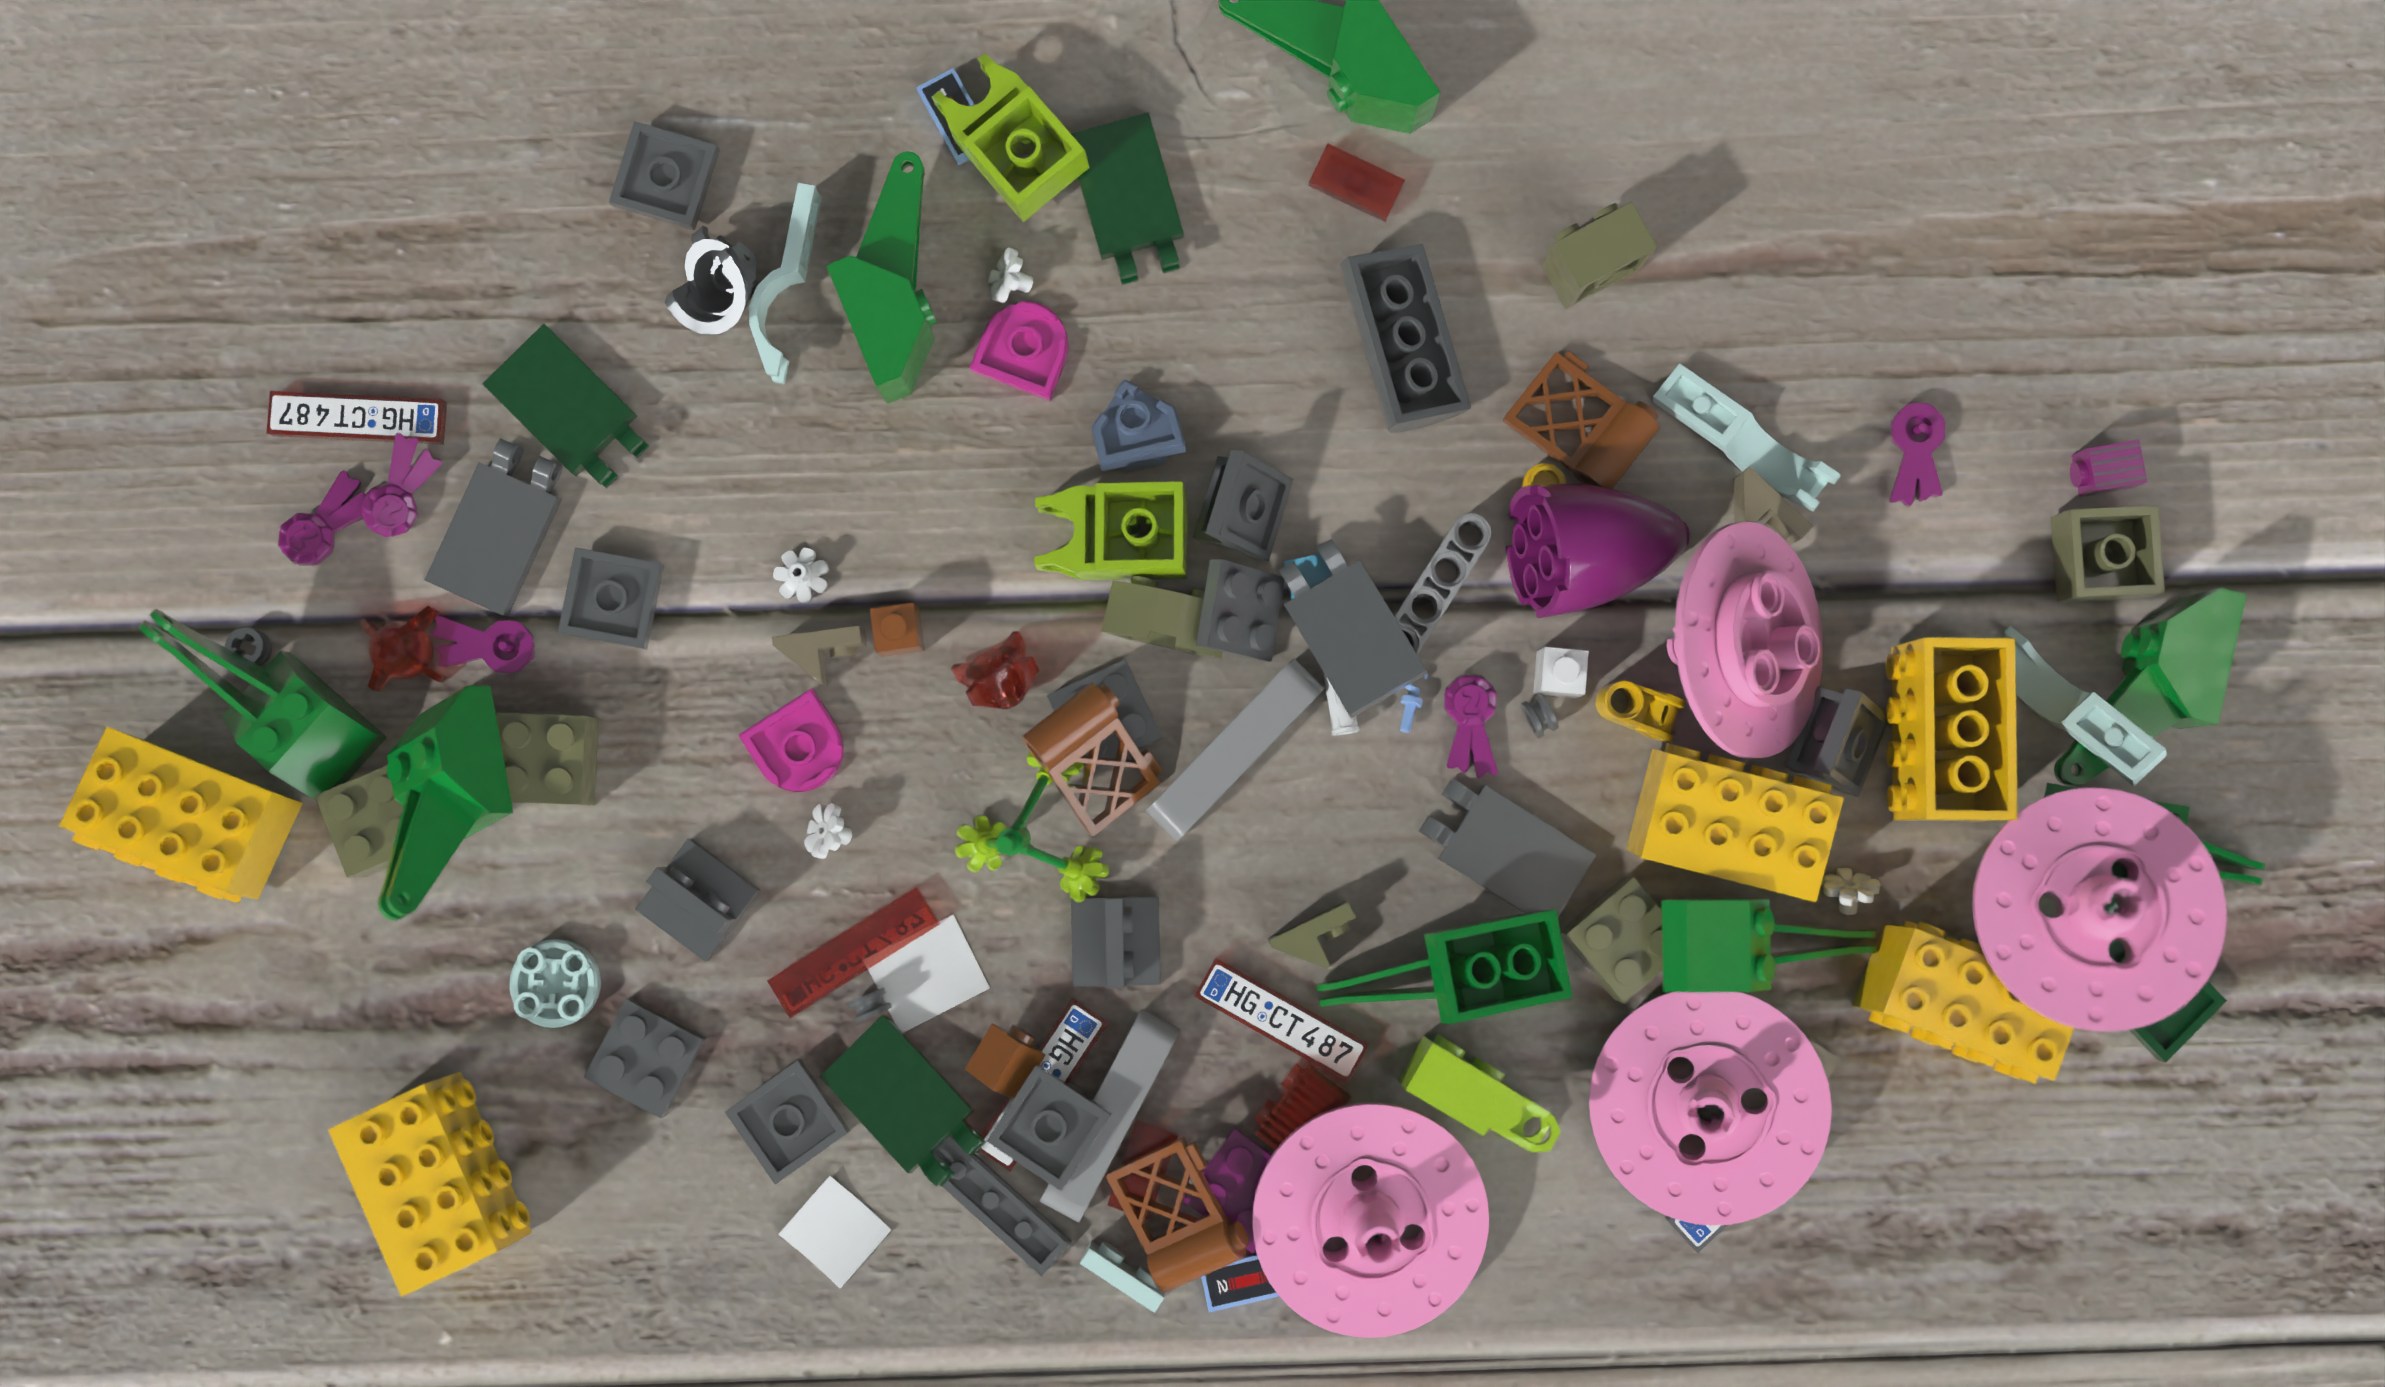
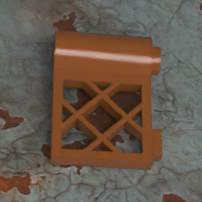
M1567 351L1564 356L1555 352L1504 416L1503 422L1573 472L1583 485L1614 488L1660 430V425L1656 421L1659 416L1646 403L1638 401L1636 404L1626 402L1585 373L1589 365L1570 351ZM1557 367L1572 377L1573 392L1549 395L1547 379ZM1579 383L1588 390H1579ZM1542 387L1543 396L1534 397V395ZM1598 396L1611 405L1602 418L1583 419L1581 398ZM1575 399L1578 421L1553 424L1550 403ZM1545 404L1547 425L1529 427L1517 418L1526 406ZM1594 427L1586 437L1585 428ZM1579 429L1581 445L1571 457L1556 446L1554 432ZM1541 433H1549V440H1550V441H1548L1546 438H1544V437H1543L1542 435H1540V434H1541Z
M1091 682L1021 736L1029 752L1051 778L1087 833L1094 837L1158 786L1160 782L1156 775L1162 770L1150 751L1147 749L1142 753L1139 751L1118 719L1119 715L1115 708L1120 703L1111 689L1105 684L1098 687ZM1114 732L1119 739L1116 758L1099 757L1101 741ZM1127 753L1132 760L1126 759ZM1074 762L1086 763L1082 785L1067 784L1060 773ZM1096 764L1114 766L1109 788L1092 786ZM1124 767L1138 768L1144 777L1142 781L1130 790L1120 789ZM1074 793H1080L1079 799H1077ZM1090 794L1107 795L1105 810L1091 820L1086 812Z
M1184 1136L1108 1171L1105 1175L1147 1254V1264L1154 1282L1164 1292L1171 1291L1243 1259L1246 1255V1247L1249 1246V1237L1244 1226L1239 1221L1235 1222L1232 1218L1225 1215L1203 1174L1202 1169L1207 1167V1163L1195 1142L1188 1144ZM1176 1152L1178 1153L1186 1168L1183 1180L1159 1172L1163 1158ZM1155 1162L1153 1169L1146 1167ZM1135 1173L1150 1179L1145 1198L1129 1192L1122 1177ZM1190 1178H1191L1192 1182L1194 1183V1185H1192V1184L1189 1183ZM1156 1182L1179 1190L1174 1209L1151 1200ZM1185 1193L1201 1198L1209 1213L1197 1218L1181 1212ZM1148 1210L1171 1218L1167 1232L1153 1238L1145 1223ZM1177 1221L1184 1223L1183 1225L1176 1227Z

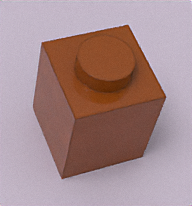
M914 603L870 609L875 653L885 657L925 651L920 608Z
M992 1023L965 1070L991 1090L1014 1099L1037 1064H1041L1046 1054L1032 1045L1035 1037L1022 1028L1012 1024L1010 1029L1007 1030Z

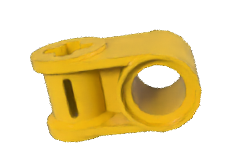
M1620 681L1605 685L1599 690L1595 701L1596 709L1604 719L1633 729L1635 732L1648 738L1665 743H1672L1674 736L1671 734L1678 710L1684 709L1686 701L1679 697L1649 689L1630 681ZM1615 690H1620L1627 696L1628 707L1623 713L1615 711L1611 705V696Z

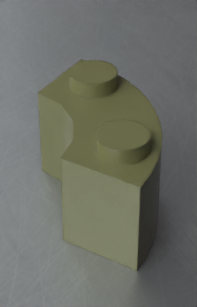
M1132 576L1130 583L1112 581L1101 632L1130 641L1161 646L1191 655L1222 659L1223 652L1196 646L1205 591L1192 589L1191 595L1160 589L1156 588L1157 581L1140 576Z

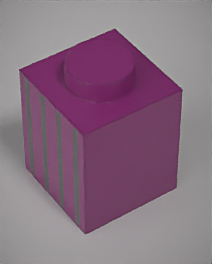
M2139 440L2087 448L2071 456L2070 478L2073 485L2078 488L2079 498L2127 490L2148 482Z

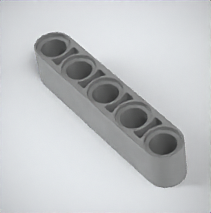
M1476 513L1465 514L1452 525L1394 615L1416 654L1419 653L1490 541L1491 527L1489 522L1481 515ZM1464 525H1470L1477 529L1480 535L1479 544L1475 546L1465 545L1459 538V528ZM1441 561H1447L1455 566L1457 571L1456 580L1451 583L1441 581L1435 573L1436 564ZM1418 597L1428 599L1434 607L1433 616L1429 619L1418 618L1412 611L1414 599Z
M1293 658L1146 810V813L1178 842L1316 699L1325 687Z
M1141 1009L1093 1099L1095 1103L1112 1113L1064 1189L1060 1191L1048 1183L1039 1202L1076 1222L1080 1221L1175 1043L1180 1029Z

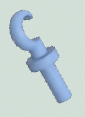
M1428 674L1424 675L1423 677L1427 679ZM1411 684L1405 687L1408 690V695H1402L1401 704L1405 705L1400 731L1410 733L1416 708H1421L1423 700L1418 697L1420 689Z

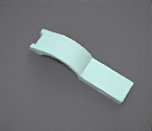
M803 183L797 184L781 268L771 271L757 285L749 303V326L766 374L772 377L773 382L785 384L789 361L783 357L782 352L769 343L765 321L768 308L777 294L791 285L804 283L806 280L822 197L814 185Z
M1680 363L1653 396V403L1721 449L1741 471L1750 466L1783 498L1811 511H1814L1820 502L1815 498L1828 482L1835 484L1841 474L1822 461L1815 462L1805 459L1776 442L1755 421L1750 411Z
M2010 626L2004 632L2007 638H2015L2016 697L2031 711L2049 724L2066 731L2132 786H2135L2167 756L2166 749L2095 692L2088 693L2082 691L2059 675L2036 652L2029 640Z

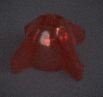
M427 606L408 622L391 621L380 627L368 619H360L357 624L371 637L368 655L374 668L368 683L369 688L380 692L390 677L411 679L422 673L436 682L443 683L446 680L447 676L430 665L433 658V644L430 636L425 632L440 611L434 607Z
M1013 631L1002 646L984 652L972 662L958 663L951 667L957 681L968 687L965 693L972 706L1006 710L1017 706L1024 700L1040 669L1033 656L1025 657L1026 644L1019 631Z

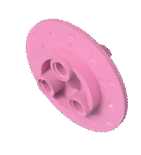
M1755 522L1728 524L1718 528L1705 538L1689 561L1677 600L1675 627L1672 628L1675 633V639H1667V652L1671 661L1678 665L1682 685L1690 707L1708 736L1722 749L1735 756L1748 759L1767 758L1782 752L1790 746L1804 729L1812 713L1817 686H1820L1823 664L1821 618L1810 578L1801 560L1789 543L1774 530Z
M2107 788L2072 789L2050 795L2025 807L2017 813V820H2009L1994 836L1982 857L1974 882L1973 917L1975 930L1982 951L1995 975L2027 1007L2045 1018L2076 1029L2101 1032L2123 1031L2143 1027L2162 1020L2187 1004L2199 992L2209 979L2222 951L2227 922L2226 901L2219 873L2210 854L2193 831L2178 817L2160 805L2132 793ZM2115 861L2122 863L2128 871L2127 880L2112 876L2111 867ZM2042 894L2049 895L2056 902L2057 910L2052 918L2045 916L2039 909L2038 903ZM2111 897H2114L2119 906L2113 910L2112 914H2108L2104 910V904L2111 903ZM2112 940L2119 941L2125 948V958L2120 964L2113 961L2109 955L2108 948Z
M1669 992L1635 1009L1615 1028L1605 1042L1593 1071L1589 1097L1590 1120L1596 1143L1607 1166L1619 1182L1632 1195L1650 1208L1671 1218L1701 1225H1729L1745 1222L1767 1214L1788 1201L1803 1187L1815 1171L1824 1153L1831 1126L1830 1089L1823 1065L1814 1047L1796 1024L1769 1003L1743 992ZM1676 1057L1688 1058L1694 1066L1692 1073L1684 1079L1673 1077L1667 1069L1669 1062ZM1759 1088L1766 1093V1101L1761 1108L1755 1110L1748 1109L1741 1103V1097L1747 1089ZM1706 1104H1715L1723 1109L1721 1117L1712 1116L1710 1121H1704L1697 1114V1109L1699 1106L1703 1107ZM1688 1134L1700 1136L1705 1142L1703 1150L1696 1155L1684 1153L1679 1147L1682 1137Z
M1372 1102L1349 1104L1323 1112L1295 1129L1275 1150L1264 1168L1255 1192L1252 1213L1253 1238L1258 1259L1269 1283L1281 1299L1301 1317L1314 1325L1341 1335L1362 1338L1387 1337L1405 1333L1432 1321L1456 1302L1467 1289L1480 1266L1486 1248L1489 1231L1488 1201L1480 1173L1463 1145L1442 1125L1426 1115L1399 1105ZM1369 1165L1374 1168V1172L1368 1180L1356 1181L1351 1178L1354 1169L1358 1166ZM1416 1224L1421 1227L1420 1233L1415 1238L1409 1240L1401 1238L1405 1226ZM1379 1233V1238L1369 1239L1372 1235ZM1338 1236L1346 1240L1345 1245L1338 1251L1331 1252L1323 1248L1324 1243L1331 1237Z

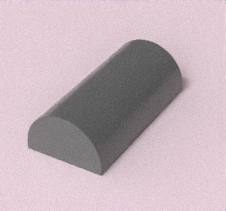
M1418 244L1360 254L1344 259L1340 264L1388 432L1398 433L1423 428L1451 419L1470 410V402L1424 245Z

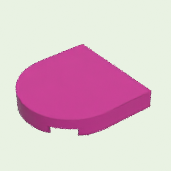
M1022 301L996 312L988 321L969 369L971 372L1051 401L1068 357L1069 343L1065 327L1057 315L1042 304Z
M813 688L738 735L765 778L772 784L788 791L808 792L820 788L834 777L843 759L844 743L842 734Z

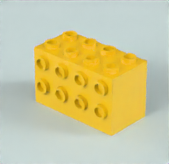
M1924 637L1891 647V654H1888L1885 664L1887 679L1892 680V697L1888 698L1886 703L1887 722L1892 724V741H1889L1887 745L1886 759L1888 766L1892 767L1893 785H1890L1887 790V806L1889 811H1893V821L1983 822L2017 820L2015 638Z
M106 727L59 827L74 832L72 841L95 850L101 849L113 853V857L138 867L144 866L155 870L154 874L177 883L184 882L196 886L197 891L220 900L224 898L239 903L242 897L259 899L303 803L144 739Z
M1666 743L1665 751L1652 748L1626 847L1628 851L1643 859L1817 902L1844 797L1830 794L1832 785L1796 775L1794 776L1793 784L1788 783L1787 778L1789 774L1756 765L1751 766L1750 773L1743 771L1745 763L1709 754L1707 762L1699 760L1701 752Z
M1905 921L1903 926L1882 924L1875 943L1876 953H1872L1852 1004L1853 1007L1871 1013L1868 1020L1873 1023L1904 1033H1908L1911 1029V1038L1935 1047L1939 1046L1951 1050L1952 1046H1954L1952 1054L1975 1063L1979 1062L1993 1067V1070L2012 1078L2022 1079L2036 1084L2038 1077L2056 1080L2074 1031L2073 1027L2045 1018L2018 1000L1995 975L1986 960L1980 944L1966 939L1959 941L1946 937L1945 940L1943 938L1946 931L1922 922L1916 924Z
M461 1071L422 1084L328 1129L401 1297L488 1257L532 1233L529 1226V1212L515 1195L511 1186L512 1175L510 1169L504 1161L499 1159L493 1145V1131L490 1125L481 1118L475 1105L476 1094L474 1088L468 1080L463 1078Z

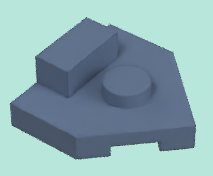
M1123 379L1115 391V396L1102 414L1100 413L1091 427L1102 472L1123 467L1124 474L1166 464V456L1186 452L1176 407L1162 399L1157 400L1139 390L1138 386Z

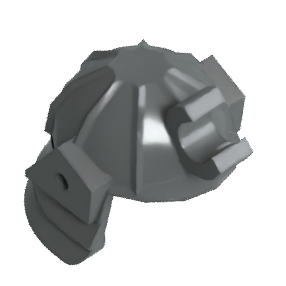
M702 226L692 234L691 241L693 245L686 253L685 272L687 283L670 292L665 299V304L671 314L686 328L699 334L717 335L728 331L739 321L754 294L755 287L758 284L756 279V255L740 241L732 246L721 235L716 239H710L708 228Z

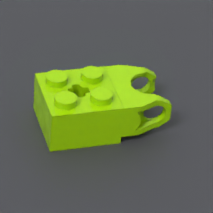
M984 53L978 58V61L981 64L980 68L990 80L991 87L988 95L982 102L971 106L961 105L953 99L946 97L940 91L935 93L932 99L936 107L946 118L956 145L1024 222L1090 167L1085 149L1031 87L1027 86L1015 72L995 63ZM1024 152L1029 155L1027 158L1019 157Z
M1183 481L1095 483L1093 486H1073L1054 495L1035 498V508L1038 509V513L1053 514L1059 518L1068 519L1074 524L1073 537L1067 545L1061 549L1052 550L1047 554L1034 556V566L1038 571L1059 572L1077 580H1131L1132 576L1149 579H1187L1188 494ZM1140 525H1147L1150 533L1146 534L1145 537L1137 538L1136 535H1132V533L1140 531Z
M1437 1034L1434 1041L1425 1036L1422 1037L1398 1079V1082L1406 1091L1482 1136H1485L1490 1128L1528 1151H1551L1561 1130L1555 1117L1549 1111L1502 1083L1501 1081L1505 1074L1478 1057H1475L1472 1064L1464 1060L1463 1056L1466 1051L1441 1035ZM1533 1117H1539L1541 1124L1539 1130L1531 1136H1525V1123ZM1550 1128L1548 1138L1542 1142L1546 1132Z

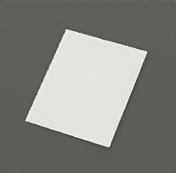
M953 914L864 959L877 988L881 989L884 987L886 993H884L883 999L885 1002L891 1003L892 1008L888 1010L896 1026L903 1033L990 989Z

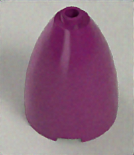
M1583 484L1531 485L1520 488L1511 500L1507 515L1510 519H1514L1513 545L1505 546L1510 579L1522 605L1530 604L1536 611V618H1544L1599 606L1643 586L1665 571L1683 554L1685 547L1690 541V532L1687 524L1682 521L1679 515L1656 502L1635 494L1613 488Z

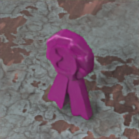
M1928 403L1907 404L1891 420L1892 442L1904 453L1889 502L1901 501L1905 506L1910 507L1914 501L1916 483L1919 502L1927 500L1930 496H1942L1943 492L1932 452L1945 439L1944 417L1935 407Z
M398 432L395 434L387 483L371 488L366 493L360 506L365 525L373 532L384 537H394L407 533L409 528L412 527L418 515L417 506L412 494L442 464L441 460L432 458L430 451L425 448L413 465H411L418 444V438L410 437L406 439Z
M342 470L315 514L296 513L280 526L278 547L293 564L316 566L322 563L333 552L335 532L363 519L360 506L365 493H359L349 500L361 486V481L350 479L348 473Z
M436 616L437 627L430 634L435 638L457 642V644L435 647L436 652L440 655L438 666L445 668L483 659L495 672L514 673L521 672L535 657V637L524 625L517 621H497L483 632L448 618Z
M1461 674L1446 687L1444 693V709L1458 724L1446 762L1447 768L1458 767L1463 773H1466L1468 771L1470 750H1472L1477 778L1483 777L1486 773L1498 774L1484 723L1495 714L1497 693L1493 685L1482 675Z

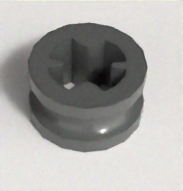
M248 627L232 631L225 643L226 648L241 655L245 653V650L240 649L243 640L251 642L255 639L251 643L256 646L255 653L253 655L245 654L243 657L259 666L264 665L272 653V643L269 637L261 631Z
M1542 694L1535 696V702L1531 704L1527 701L1521 703L1523 715L1537 738L1543 737L1546 729L1555 731L1559 728L1555 714Z
M884 987L847 1003L849 1008H853L856 1011L855 1024L892 1008L891 1003H887L883 999V995L886 993Z

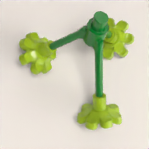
M1028 752L1027 763L1030 766L1039 768L1036 774L1037 782L1012 826L1006 828L1000 821H996L990 826L986 816L976 815L973 818V828L967 824H962L958 827L956 834L965 841L955 846V854L958 858L970 857L967 862V869L971 872H978L984 863H986L989 870H997L1002 865L999 854L1013 856L1020 853L1057 867L1058 871L1064 874L1060 881L1061 889L1066 893H1070V898L1074 901L1083 902L1086 899L1087 893L1091 896L1097 894L1100 885L1096 878L1107 877L1109 866L1104 863H1098L1102 857V850L1098 847L1078 846L1074 849L1072 858L1066 856L1059 858L1035 848L1030 843L1031 835L1026 828V822L1045 786L1050 785L1053 781L1032 754ZM1074 762L1060 774L1068 783L1071 775H1078L1084 765L1080 762Z

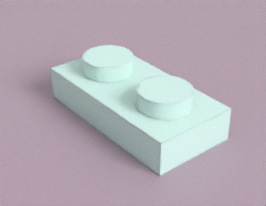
M1091 1241L1081 1257L1080 1264L1155 1313L1165 1298V1292L1157 1287L1149 1270L1140 1266L1136 1271L1123 1262L1125 1255L1117 1248L1106 1242H1102L1099 1246Z

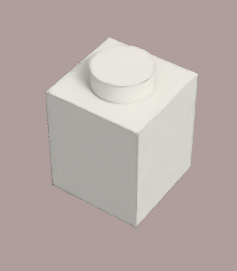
M1543 647L1538 650L1533 694L1578 698L1585 695L1589 651Z

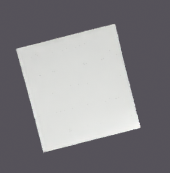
M829 1176L778 1235L802 1253L841 1289L890 1233L891 1229L852 1193Z

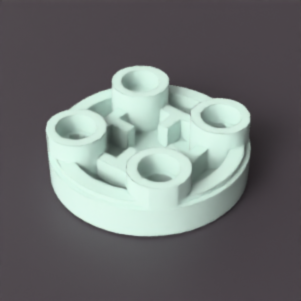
M565 939L545 940L524 949L518 955L510 975V994L516 1013L536 1025L549 1028L570 1025L585 1017L594 1007L601 988L600 971L594 957L583 946Z

